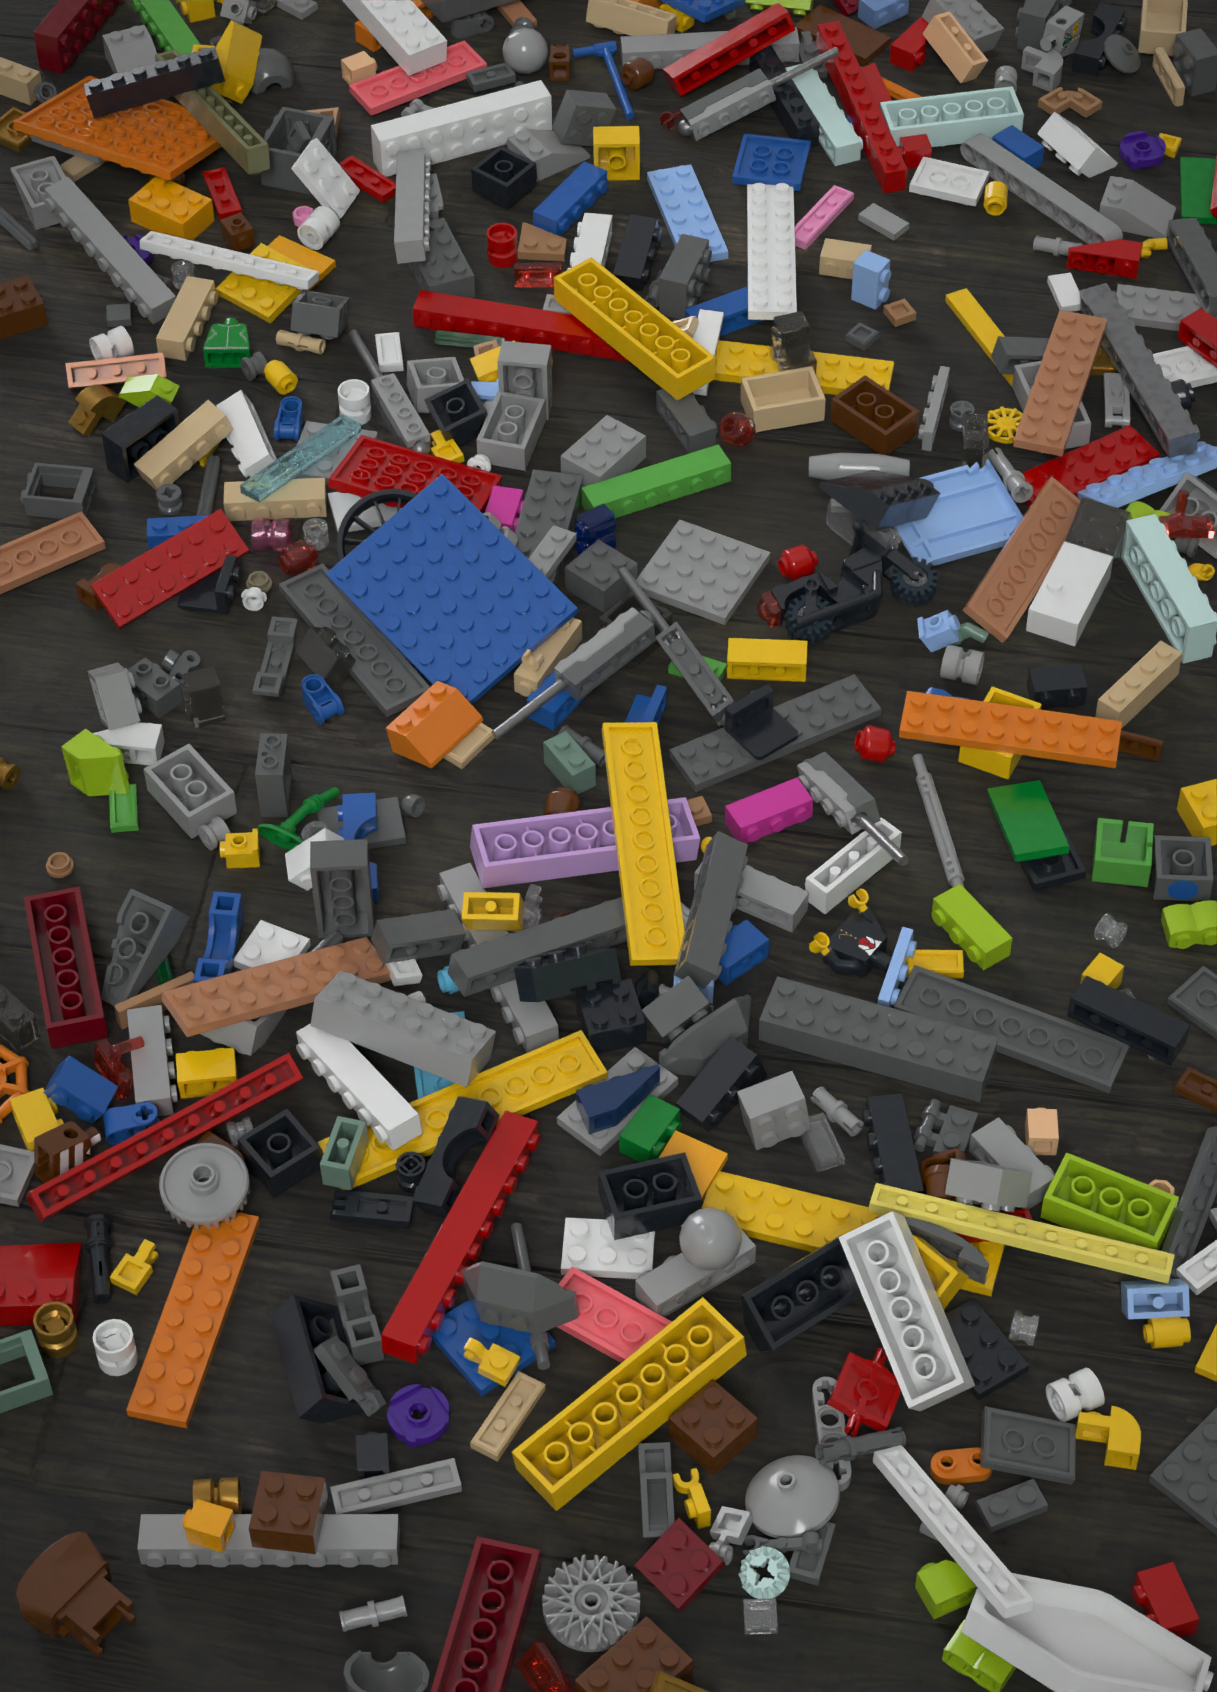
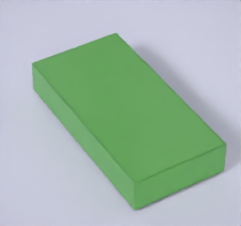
M129 784L130 791L127 794H115V791L109 792L111 833L139 830L136 784Z

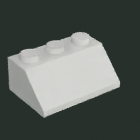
M1056 112L1050 116L1037 133L1044 139L1042 144L1050 151L1055 149L1057 151L1055 156L1065 164L1068 161L1071 164L1069 169L1078 176L1083 173L1090 178L1114 168L1118 164L1081 129Z

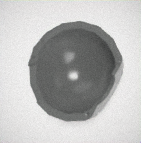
M260 48L254 83L250 91L256 94L265 92L266 88L272 83L280 84L282 89L293 86L295 75L289 59L276 49Z
M360 1650L345 1662L343 1672L345 1687L348 1692H425L430 1674L425 1662L414 1653L397 1652L391 1661L381 1663L371 1657V1652H361Z

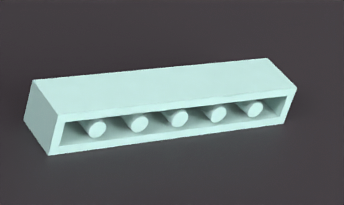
M799 65L786 67V70L789 71ZM811 69L793 78L792 80L820 124L819 142L833 164L838 166L860 160L861 150L863 149L862 139L855 133L852 123H849L845 118L844 111L840 110L837 106L834 96L830 95L826 84L820 80L818 72Z

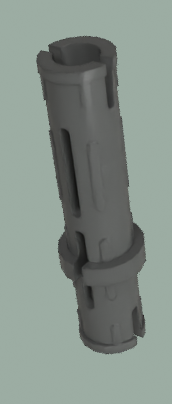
M901 1427L857 1437L846 1435L834 1442L817 1444L815 1456L822 1465L838 1460L853 1461L860 1455L871 1454L899 1445L904 1447L906 1435Z

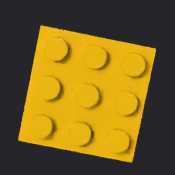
M260 243L249 254L308 268L263 243ZM233 272L216 288L219 296L270 324L303 291L294 286L280 285L274 281L255 279L253 276L235 274Z

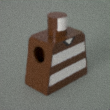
M69 1121L35 1137L34 1175L44 1184L91 1159V1146L101 1141L97 1129L90 1126L83 1131L75 1122Z

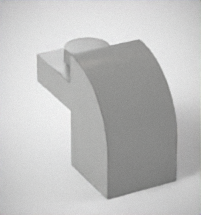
M1027 46L1023 50L1021 69L1034 73L1033 86L1049 92L1055 90L1061 82L1063 67L1061 54L1054 49L1046 53Z

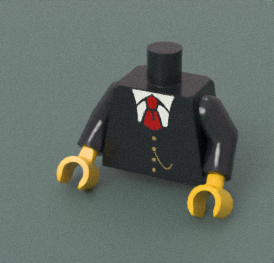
M861 888L856 891L860 901L857 900L854 894L848 898V904L852 908H858L859 912L853 911L830 939L823 932L814 936L815 940L809 944V949L813 953L821 952L823 962L828 964L836 974L856 975L863 978L874 967L887 973L892 957L886 954L888 939L871 907L866 906L869 896L867 891Z

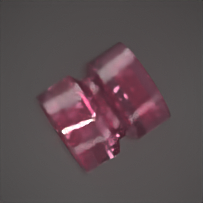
M253 518L251 526V545L253 551H268L270 547H273L275 551L289 552L291 544L290 519H274L270 523L268 519Z

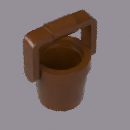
M959 1148L943 1151L922 1161L920 1176L925 1195L956 1201V1196L945 1194L950 1166L943 1164L951 1162V1158L966 1160V1155Z

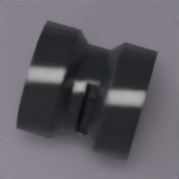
M406 1152L397 1159V1180L399 1187L403 1191L415 1193V1189L426 1170L425 1159L417 1152Z

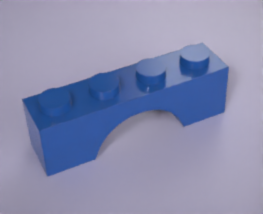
M376 793L343 794V805H338V821H343V828L338 829V835L343 837L344 840L363 839L368 834L378 830ZM370 862L374 902H379L377 864Z
M213 892L209 910L206 951L203 958H198L193 979L194 983L232 973L233 959L236 955L244 919L241 893Z

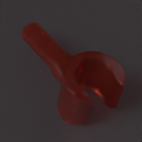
M680 109L673 114L669 111L661 113V125L667 122V127L673 128L674 120L682 115Z

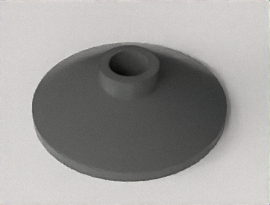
M1114 34L1105 40V55L1117 70L1125 74H1133L1140 68L1141 58L1139 52L1127 38Z

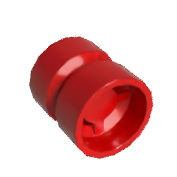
M496 223L490 226L486 233L489 263L497 268H507L514 265L518 260L516 228L508 223Z

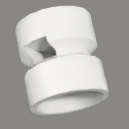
M319 206L299 226L297 230L298 237L308 248L319 250L339 229L340 220L330 208Z
M123 326L109 330L107 335L102 333L89 340L95 360L127 357L134 354L132 340Z
M358 379L344 381L338 387L340 419L343 423L350 426L366 424L371 418L369 386L364 381Z
M110 1319L97 1326L93 1333V1343L101 1370L110 1376H121L133 1370L137 1364L138 1354L132 1328L128 1323L120 1319Z
M1083 1368L1069 1375L1068 1380L1061 1378L1046 1386V1396L1049 1405L1056 1417L1062 1422L1078 1417L1079 1412H1082V1410L1089 1412L1098 1408L1105 1401L1101 1384L1089 1368Z

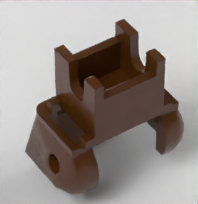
M78 1531L66 1535L53 1543L31 1564L18 1584L16 1596L21 1615L29 1625L44 1634L50 1635L54 1639L58 1635L66 1638L71 1634L98 1658L104 1654L103 1649L98 1645L123 1619L131 1626L136 1622L135 1616L131 1613L134 1609L133 1602L110 1583L112 1579L109 1563L102 1557L84 1532ZM64 1620L65 1627L61 1625L58 1621L62 1622Z

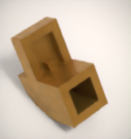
M94 384L88 386L75 398L80 404L68 423L83 435L89 437L101 417L114 422L126 401L118 397L119 395L103 385Z

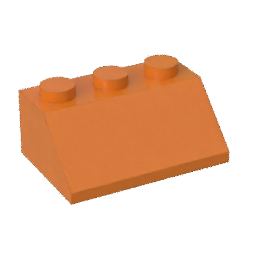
M437 681L386 727V731L394 753L433 768L483 722V717L457 688Z

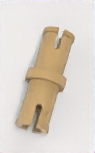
M280 329L276 335L277 345L295 348L299 352L310 351L322 355L326 347L324 339L304 336L301 333H291Z

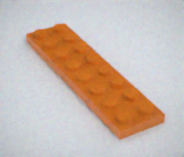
M907 691L899 737L1116 768L1122 721Z
M236 1212L235 1219L229 1217V1223H226L225 1219L220 1221L218 1228H215L213 1224L210 1229H207L206 1225H199V1230H196L195 1226L193 1227L126 1409L128 1417L188 1428L260 1224L259 1216Z

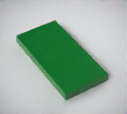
M1180 157L1181 219L1196 218L1199 224L1217 225V218L1210 211L1216 159Z
M1040 780L987 789V797L1015 862L1069 853V844Z

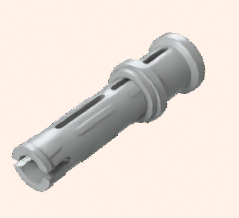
M995 448V451L991 449L987 454V458L1003 478V484L1011 492L1012 499L1018 503L1029 500L1033 494V487L1030 483L1025 482L1023 473L1014 469L1000 448Z

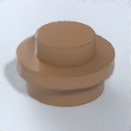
M63 852L52 854L46 863L47 873L54 878H64L70 875L74 869L73 860Z

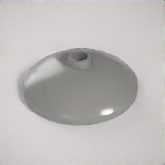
M805 1455L786 1456L764 1466L751 1480L745 1496L746 1510L751 1512L753 1516V1525L768 1536L774 1538L784 1537L785 1539L803 1537L804 1533L815 1532L820 1529L833 1516L840 1500L839 1483L832 1469L827 1464H820V1460Z

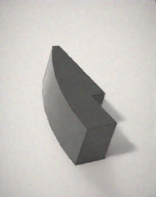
M670 1442L638 1444L643 1538H660L675 1522Z

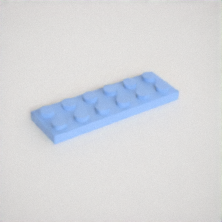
M682 165L647 172V181L674 246H676L682 234L709 239V250H712L710 262L728 259V249L692 165Z
M1199 441L1197 442L1196 451L1172 458L1168 456L1150 460L1149 464L1132 467L1124 474L1109 476L1104 482L1089 484L1086 486V489L1077 492L1078 498L1086 505L1103 512L1111 511L1178 484L1186 472L1193 476H1198L1216 469L1217 447Z

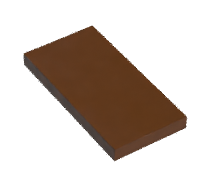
M822 5L817 6L794 25V27H797L799 35H801V32L810 31L812 41H816L818 24L839 21L857 61L863 65H866L891 44V37Z

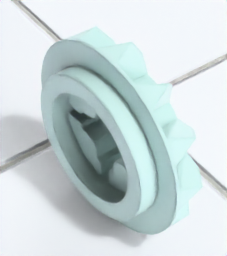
M761 1546V1548L750 1550L746 1558L741 1560L742 1566L738 1575L741 1578L742 1588L751 1596L762 1600L772 1599L780 1595L788 1585L790 1567L786 1557L780 1551L771 1547ZM768 1564L767 1570L775 1578L768 1579L763 1577L760 1582V1575L754 1570V1567L764 1568Z

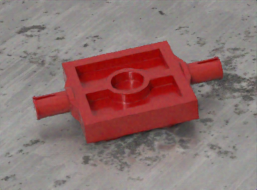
M884 1348L876 1349L873 1361L863 1359L849 1352L827 1402V1405L850 1417L844 1429L846 1434L851 1430L850 1436L857 1435L861 1423L877 1431H885L895 1409L901 1389L895 1375L884 1367L887 1359L886 1352L884 1351L882 1354Z

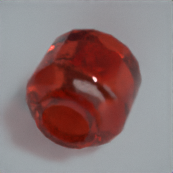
M736 411L726 414L719 425V433L722 439L739 447L749 444L756 432L754 421L749 416Z
M299 540L283 547L280 556H278V561L286 575L290 574L292 577H295L316 566L315 559L318 558V554L312 544L308 545L305 541Z

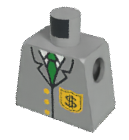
M1064 6L1046 23L1043 39L1040 41L1042 51L1047 53L1049 50L1054 49L1062 57L1074 53L1079 42L1085 13L1069 6Z

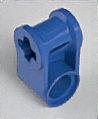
M288 396L281 401L274 425L275 441L294 439L295 442H298L304 424L302 401L298 397Z
M317 674L304 677L301 684L303 703L311 712L318 725L324 724L325 720L335 715L341 716L345 713L340 698L332 691L323 677Z
M141 1102L106 1110L103 1114L106 1142L115 1146L145 1130L146 1126L151 1127L160 1122V1119L157 1118L158 1110L156 1106L150 1102Z

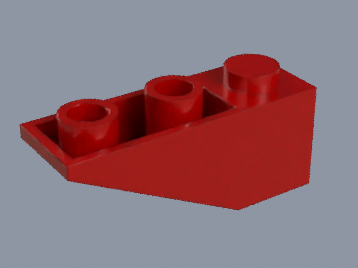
M1117 239L1069 247L1066 268L1136 279L1143 243Z

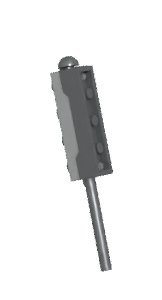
M837 47L771 80H768L759 68L680 109L683 120L678 125L679 133L686 137L692 134L694 139L698 141L775 101L776 98L773 90L779 85L840 55Z
M351 330L349 337L374 378L371 380L373 403L399 446L431 455L430 434L395 374L383 376L357 330Z
M627 567L620 568L618 570L619 576L643 609L654 615L655 625L661 632L655 637L716 724L718 726H725V708L735 701L679 624L675 622L669 627Z
M633 607L627 612L620 614L614 622L606 628L599 630L596 636L588 642L581 644L574 653L559 661L557 666L554 667L556 682L492 730V735L497 740L562 690H565L577 701L582 699L656 641L654 615L649 611L638 613Z
M823 752L797 765L800 775L797 778L810 793L815 803L819 802L826 814H831L835 818L839 827H844L851 834L864 829L900 866L908 864L909 858L874 824L881 821L875 798L826 752Z

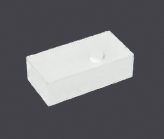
M1064 542L1028 610L1026 631L1075 646L1110 579L1113 556Z

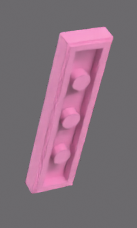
M834 185L794 227L795 246L806 250L853 201L854 193Z

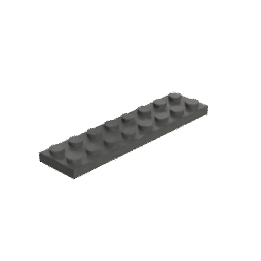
M323 563L279 584L281 594L386 717L409 707L430 688L405 657L327 578L326 573L329 570Z
M855 674L773 707L798 731V738L763 760H756L725 731V727L669 749V757L692 789L697 792L881 716V707Z
M916 965L894 1005V1009L999 1037L997 1052L1109 1094L1130 1046L1112 1037Z

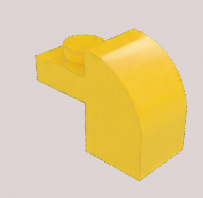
M1116 1406L1111 1407L1110 1416H1104L1098 1412H1079L1076 1425V1439L1106 1443L1104 1465L1136 1470L1140 1454L1141 1430L1135 1418L1124 1409Z

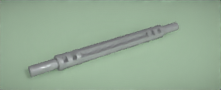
M916 754L912 757L918 775L916 781L948 883L952 887L958 884L964 887L963 882L965 878L932 775L927 771L922 754Z

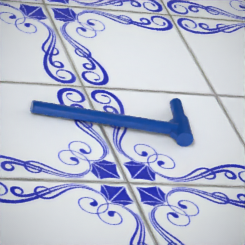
M616 42L596 43L593 46L572 49L573 58L589 55L604 57L626 119L632 120L635 115L612 56L617 53Z

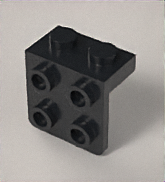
M226 555L221 572L214 573L182 592L178 600V607L184 610L228 614L231 602L235 599L237 583L241 579V567L237 565L236 556Z
M768 684L753 690L746 697L731 703L725 708V731L756 760H763L798 738V731L773 708L774 690Z

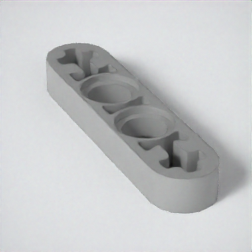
M825 1376L818 1378L812 1388V1403L818 1444L839 1440L840 1437L847 1435L844 1431L846 1427L844 1413L825 1404L822 1389H828L831 1395L836 1383L835 1379ZM832 1414L838 1418V1422L835 1425L827 1426L821 1421V1418L824 1415ZM838 1460L826 1463L832 1471L833 1464L838 1463L841 1480L837 1481L840 1492L847 1489L851 1481L850 1461Z

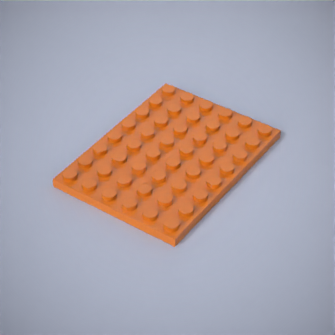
M92 76L84 78L14 120V130L23 132L24 135L42 138L45 142H54L64 148L81 151L85 155L100 157L103 161H112L120 164L122 167L139 170L143 174L158 176L161 180L165 181L172 180L222 147L183 105L164 99L94 118L84 88L85 83L98 79Z

